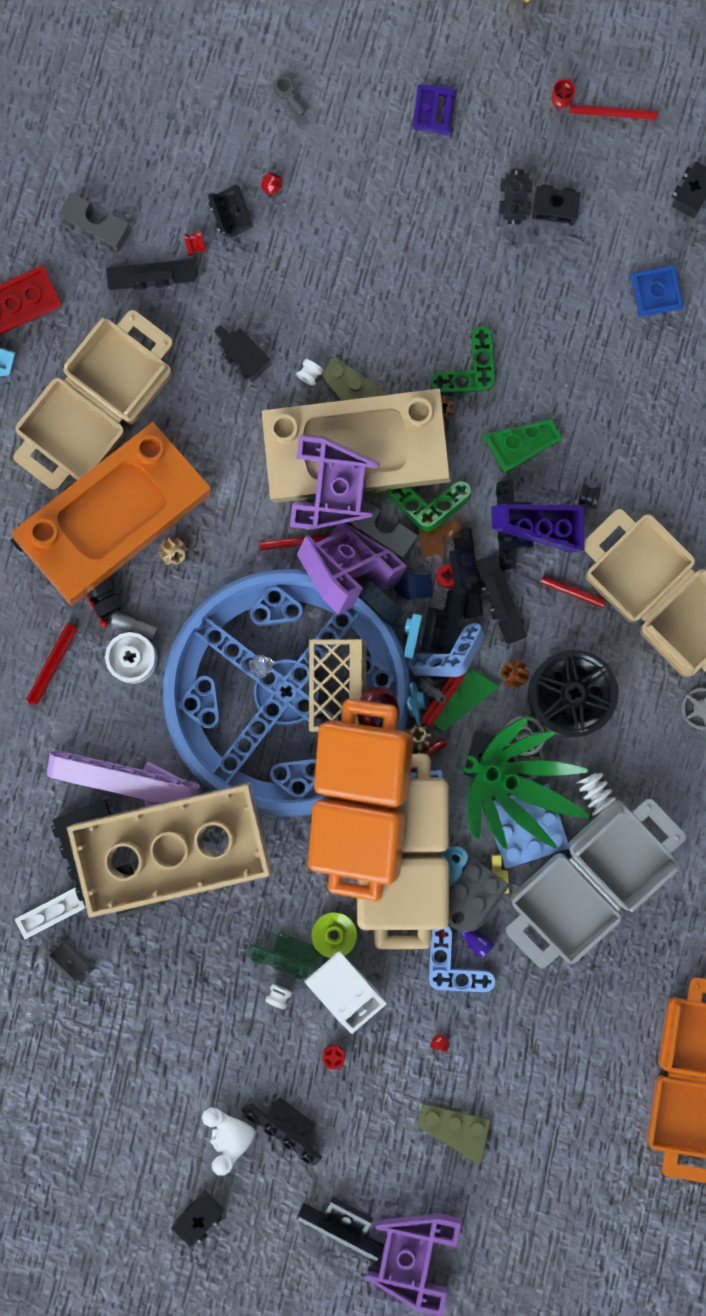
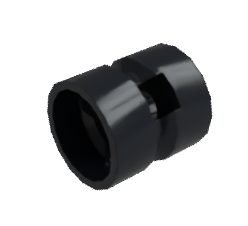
M111 577L101 582L87 594L89 600L95 602L93 608L99 619L105 618L125 607L120 595L115 594L116 587Z

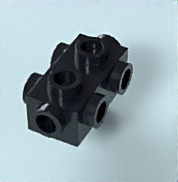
M513 168L510 172H505V178H501L500 192H504V201L500 200L499 214H503V219L508 220V224H521V220H526V215L531 214V201H527V193H532L533 180L528 179L529 175L524 173V169ZM518 205L519 211L513 213L511 211L512 206Z

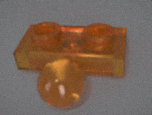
M424 518V523H425L426 521H428L429 523H431V522H432V519H429V520H428V519ZM450 521L445 527L440 525L431 532H425L418 527L423 558L445 555L443 536L450 539L458 538L462 529L460 524Z

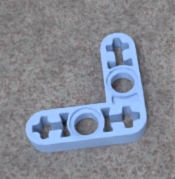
M471 623L464 627L450 654L417 653L413 655V659L408 658L407 664L410 673L418 676L458 677L463 675L468 670L485 637L481 625Z
M449 925L444 929L445 932H448V935L443 937V944L448 943V947L443 945L434 946V943L439 944V936L435 934L439 930H431L429 981L433 988L473 992H489L493 989L495 978L488 970L450 968L452 931ZM438 950H444L447 953V958L443 962H437L434 959V953ZM438 973H442V977L449 978L448 973H453V985H449V980H442L441 984H437L433 977H437ZM466 974L469 979L468 983L464 986L458 985L455 981L457 975ZM471 974H476L475 979H483V975H487L491 982H488L485 987L482 986L481 982H475V987H472Z

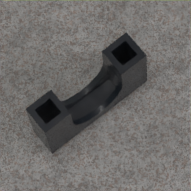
M106 800L98 801L52 819L54 823L51 825L52 832L55 838L59 837L62 844V846H59L60 853L63 859L67 858L70 865L67 868L71 880L76 881L78 888L75 889L78 900L83 901L84 905H86L67 827L75 823L112 815ZM130 863L116 868V870L123 874L134 873Z

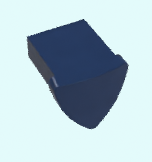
M407 572L400 578L394 590L398 595L409 600L433 597L431 575H414L412 572Z

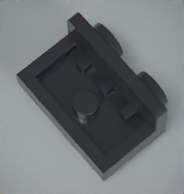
M233 185L218 194L212 192L208 194L209 207L215 215L216 227L220 234L233 238L254 227L240 186Z

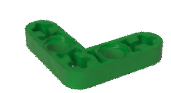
M480 326L472 332L473 370L435 373L430 380L431 390L439 389L438 385H434L438 378H442V382H449V377H453V388H449L450 384H444L440 389L441 394L486 392L493 387L495 378L492 334L487 327ZM479 332H483V335L487 336L484 339V348H480V340L475 338L479 335ZM481 353L489 357V362L485 365L477 362L476 358ZM490 368V371L486 370L485 372L486 379L490 380V382H487V386H483L482 382H478V380H481L482 370ZM463 376L467 378L468 385L464 388L458 387L456 385L458 377Z
M457 482L429 505L410 487L389 489L388 495L391 502L421 530L431 532L471 499V488L466 482ZM402 490V495L405 499L403 500L402 496L399 493L394 494V491ZM457 491H465V495L459 494L457 496ZM411 502L419 504L416 510L407 509V505ZM444 502L451 505L446 511L440 510L438 506ZM424 518H426V519H428V520H429V519H432V522L429 523L428 521H426V522L424 523Z

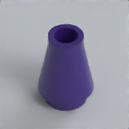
M477 930L462 932L461 934L476 956L479 955L484 958L494 947V944L491 942L492 939Z

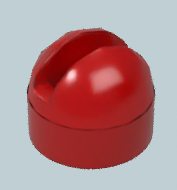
M438 1034L432 1038L430 1048L448 1052L449 1040L445 1035Z

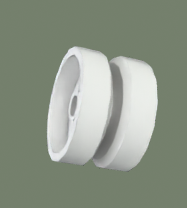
M128 632L112 639L106 649L105 660L107 668L113 676L123 682L136 684L144 682L152 676L157 668L158 656L151 641L140 634ZM130 655H136V658H133L135 662L131 663L129 661Z

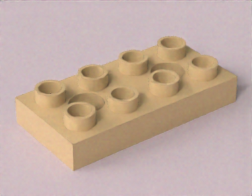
M251 782L75 823L67 827L89 918L270 876L272 873ZM217 825L227 832L229 842L223 853H211L202 845L201 836L207 828L206 826ZM116 847H130L138 855L139 864L133 874H123L114 867L112 856L117 850Z

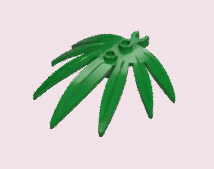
M522 717L506 726L492 739L485 749L480 763L473 756L465 755L464 757L471 764L468 768L461 766L460 770L466 773H475L467 798L470 828L473 836L479 839L483 807L485 818L493 835L503 848L508 849L503 826L492 799L494 796L504 811L520 827L546 845L557 848L554 841L535 819L510 798L507 793L549 811L589 818L590 815L560 794L543 785L516 775V773L542 776L587 773L588 769L549 760L508 762V759L536 747L555 735L553 731L536 733L507 746L529 720L528 717Z

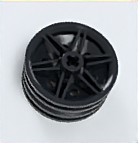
M567 650L551 656L536 669L528 687V703L533 717L546 731H553L556 736L564 738H577L596 732L610 720L618 702L617 681L610 667L596 655L581 650ZM578 669L585 671L584 677L580 678L577 676ZM560 672L563 675L561 681L555 680V673ZM592 687L599 688L600 692L598 695L591 693ZM576 688V693H579V697L571 699V694H568V692ZM552 693L554 695L553 702L547 701V694ZM584 708L591 709L590 716L583 714ZM562 711L568 712V719L564 720L561 718L560 714Z

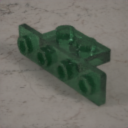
M279 933L273 951L251 944L247 957L255 963H264L272 966L276 971L288 972L300 980L308 979L318 970L315 967L320 956L314 945L283 933Z

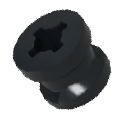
M583 483L578 505L587 504L591 508L596 509L601 487L596 486L592 488Z

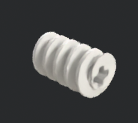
M594 773L576 782V784H584L579 789L580 792H588L583 797L584 800H592L588 808H596L592 816H598L616 800L615 797H608L612 792L611 789H603L608 782L599 781L604 776L603 773Z

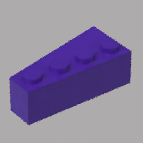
M530 504L491 506L493 530L569 553L584 551L583 506Z

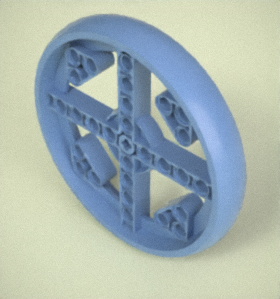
M275 569L262 571L239 578L218 589L192 612L181 627L170 649L164 671V716L174 747L184 764L203 786L210 791L251 782L257 811L261 815L275 817L312 815L313 804L322 798H328V796L318 794L315 791V776H309L306 772L307 766L311 763L316 764V760L310 759L274 765L270 771V776L276 784L260 781L240 772L241 768L275 725L293 726L305 720L309 722V711L301 712L298 709V705L302 700L309 701V647L298 660L280 659L267 664L222 629L236 616L252 609L250 616L257 626L294 623L303 616V609L299 602L315 605L333 613V616L314 640H322L323 635L326 633L333 634L335 640H342L348 630L352 628L361 640H366V647L371 655V658L366 656V661L371 666L370 670L366 672V691L372 687H385L396 696L399 704V719L396 730L405 731L409 718L407 700L410 697L409 667L406 657H404L402 645L391 624L360 595L354 607L337 614L322 599L306 570ZM271 593H280L281 600L278 603H271L269 601ZM290 606L298 607V615L295 617L288 616L286 614L287 608ZM258 610H265L267 612V618L264 621L255 619V614ZM338 616H346L349 620L348 624L344 627L338 626L336 624ZM217 631L221 633V640L218 643L210 642L209 638L212 632ZM315 644V651L321 654L320 659L322 660L330 651L324 644ZM330 644L329 646L333 649L337 644ZM232 645L239 647V654L235 657H230L227 654L228 648ZM208 646L212 647L255 681L253 698L258 712L223 757L215 751L202 729V726L207 729H213L220 722L217 687L214 680L208 676H201L196 680L200 662ZM249 659L257 661V667L253 671H248L245 668V663ZM300 668L307 672V677L302 681L294 677L295 671ZM268 672L275 675V681L270 685L263 682V676ZM384 674L388 677V684L386 686L377 685L375 679L378 675ZM203 681H210L211 689L207 693L200 691L199 687ZM283 687L285 689L292 688L290 691L293 693L291 697L286 696L283 698L281 696L283 694L281 692ZM320 690L315 694V700L318 703L320 700ZM191 698L197 701V707L193 711L186 709V702ZM271 704H276L279 707V713L274 717L267 714V707ZM326 710V712H327L331 717L334 716L333 714H331L329 711ZM208 712H212L215 715V721L210 725L205 724L203 720L204 715ZM316 716V717H315V727H320V726L316 723V718H317V716ZM375 717V723L379 725L382 718ZM257 722H262L265 725V731L260 735L253 732V725ZM242 740H249L251 743V749L246 753L241 752L239 749V744ZM228 758H235L237 761V767L232 771L227 770L225 767V762ZM283 767L286 769L287 777L284 780H277L274 774L277 768ZM297 781H301L305 785V791L302 794H295L293 792L292 786Z

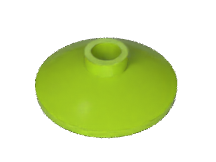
M336 912L327 913L315 922L311 934L312 942L315 949L325 957L332 958L338 951L345 956L356 944V927L351 919L344 914ZM331 931L338 932L337 939L330 938Z

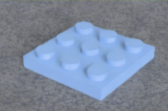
M549 783L543 785L550 789ZM513 795L509 796L525 809L554 841L557 848H552L520 827L504 811L498 801H494L508 849L503 848L495 838L505 869L569 849L559 813L534 806Z

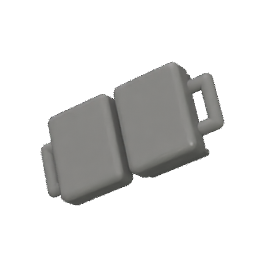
M651 799L645 800L633 812L622 801H613L570 840L568 848L573 855L570 859L562 853L555 854L511 895L512 905L520 915L507 926V935L540 968L547 967L559 955L567 963H576L620 923L621 916L618 911L621 908L633 912L679 870V862L672 852L685 841V833ZM648 816L669 836L663 843L642 823ZM529 925L550 944L543 952L523 932Z

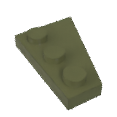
M336 357L331 360L322 373L323 379L341 401L389 395Z
M423 1103L418 1127L475 1163L481 1164L490 1119Z

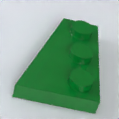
M469 667L465 678L433 725L444 731L499 688V686Z

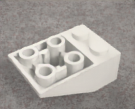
M340 951L304 981L351 1034L386 1005L377 989Z

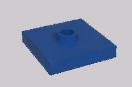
M675 265L631 273L630 277L639 318L682 310L684 308Z

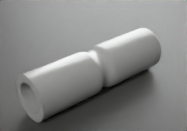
M118 611L115 612L111 621L116 626L133 631L151 640H154L158 631L157 627L137 621L135 618Z

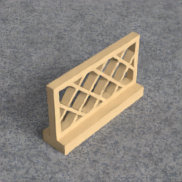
M309 640V731H318L319 727H315V717L320 711L329 721H335L342 713L343 705L335 696L343 688L350 694V699L360 700L362 694L366 691V640ZM315 644H324L330 651L322 660L315 654ZM328 644L337 645L332 649ZM342 644H350V654L343 660L335 651ZM332 654L341 662L333 672L324 664ZM321 665L330 674L322 683L315 677V671ZM343 665L350 671V677L344 683L335 675ZM332 677L341 685L333 694L324 687ZM321 688L330 697L322 706L315 700V694ZM331 700L341 708L333 717L324 709ZM355 714V724H359L357 714Z

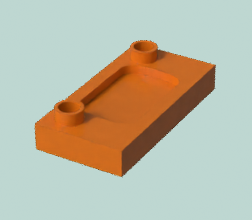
M152 422L13 530L12 535L16 543L72 607L210 497L211 488L156 424Z

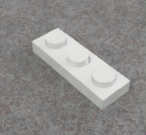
M77 887L16 918L15 921L24 939L85 909L86 905H84L83 901H79L75 889Z

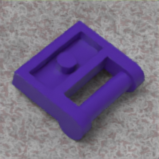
M418 84L412 130L451 135L453 128L451 126L453 102L456 99L457 90ZM439 96L445 98L442 124L435 123Z

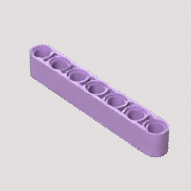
M51 751L49 754L47 776L54 779L156 803H165L199 794L200 785L192 781L63 751Z

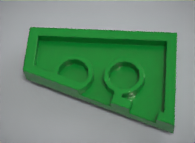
M552 420L482 434L484 441L504 474L563 439Z

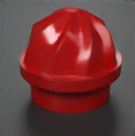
M267 171L266 175L262 176L261 187L266 194H276L282 188L281 183L283 179L278 175Z

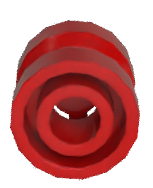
M562 79L555 83L551 95V101L554 106L563 109L572 103L575 94L574 84L567 79Z

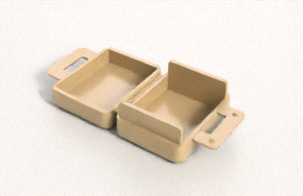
M135 310L128 311L118 325L102 317L65 363L63 370L67 378L64 381L60 378L53 379L17 423L16 432L25 441L14 454L15 462L53 490L59 488L68 475L77 481L107 458L124 438L125 431L119 423L122 420L127 424L136 423L171 379L172 371L169 365L162 361L161 358L172 346V339ZM133 326L156 343L151 351L128 334ZM35 449L58 466L53 473L30 456Z
M615 510L584 541V551L596 562L586 572V580L628 622L633 623L642 618L645 622L640 627V634L683 677L693 676L700 668L706 672V570L701 569L694 572L691 569L695 563L694 557L653 516L644 515L635 523L623 510ZM620 526L626 533L605 553L599 545Z
M412 754L411 768H417V778H410L409 795L404 803L396 807V810L402 811L405 815L400 877L390 885L383 884L382 898L379 901L375 902L357 898V924L362 930H374V943L378 949H427L431 946V930H442L449 925V863L445 856L438 853L445 851L449 846V786L444 778H431V760L427 754ZM357 880L358 885L369 887L370 882ZM388 930H418V936H388Z

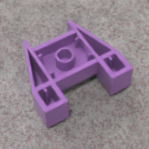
M301 434L298 441L297 459L319 461L315 504L297 501L292 504L290 527L317 529L372 517L374 510L362 509L366 467L378 468L380 462L327 437Z
M346 523L336 524L332 535L317 543L309 535H306L297 553L298 558L322 599L337 614L354 607L363 589L354 580L355 578L365 574L384 592L398 584L407 567L392 551Z
M434 1213L378 1219L375 1229L388 1232L380 1271L367 1269L365 1279L419 1312L443 1316L447 1287L425 1281L433 1242L456 1247L461 1218Z

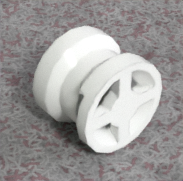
M305 359L302 369L296 373V376L305 383L315 386V380L318 375H322L324 370L316 363Z
M272 983L270 987L271 993L266 997L265 1001L285 1010L287 1007L286 1001L293 992Z

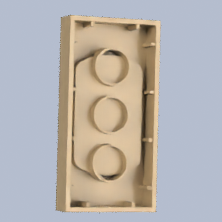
M440 389L262 411L270 499L274 503L316 498L319 461L297 459L298 441L301 434L327 437L380 462L378 468L366 467L363 493L451 482Z

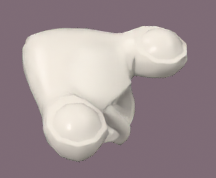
M210 1107L203 1112L202 1120L204 1125L208 1127L217 1126V1128L212 1130L210 1142L216 1151L223 1153V1155L217 1156L212 1162V1170L217 1175H226L231 1172L236 1160L251 1145L256 1131L249 1124L224 1114L218 1108Z

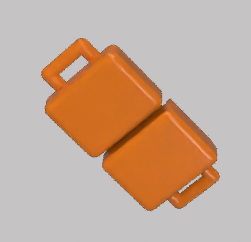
M346 699L343 702L341 722L327 721L321 724L318 730L314 789L318 794L327 795L328 798H322L312 806L308 867L314 872L329 874L328 890L332 894L376 902L382 898L383 884L390 885L400 877L405 815L402 811L396 810V807L404 803L409 795L414 734L396 730L398 710L393 705ZM355 714L384 718L383 728L355 724ZM342 877L370 882L369 887L342 882Z
M693 978L690 981L687 999L672 997L666 1003L658 1064L669 1072L668 1076L660 1075L655 1079L646 1141L652 1149L665 1151L662 1172L665 1176L706 1183V1169L677 1164L678 1154L706 1158V1002L701 1001L702 993H706V979Z

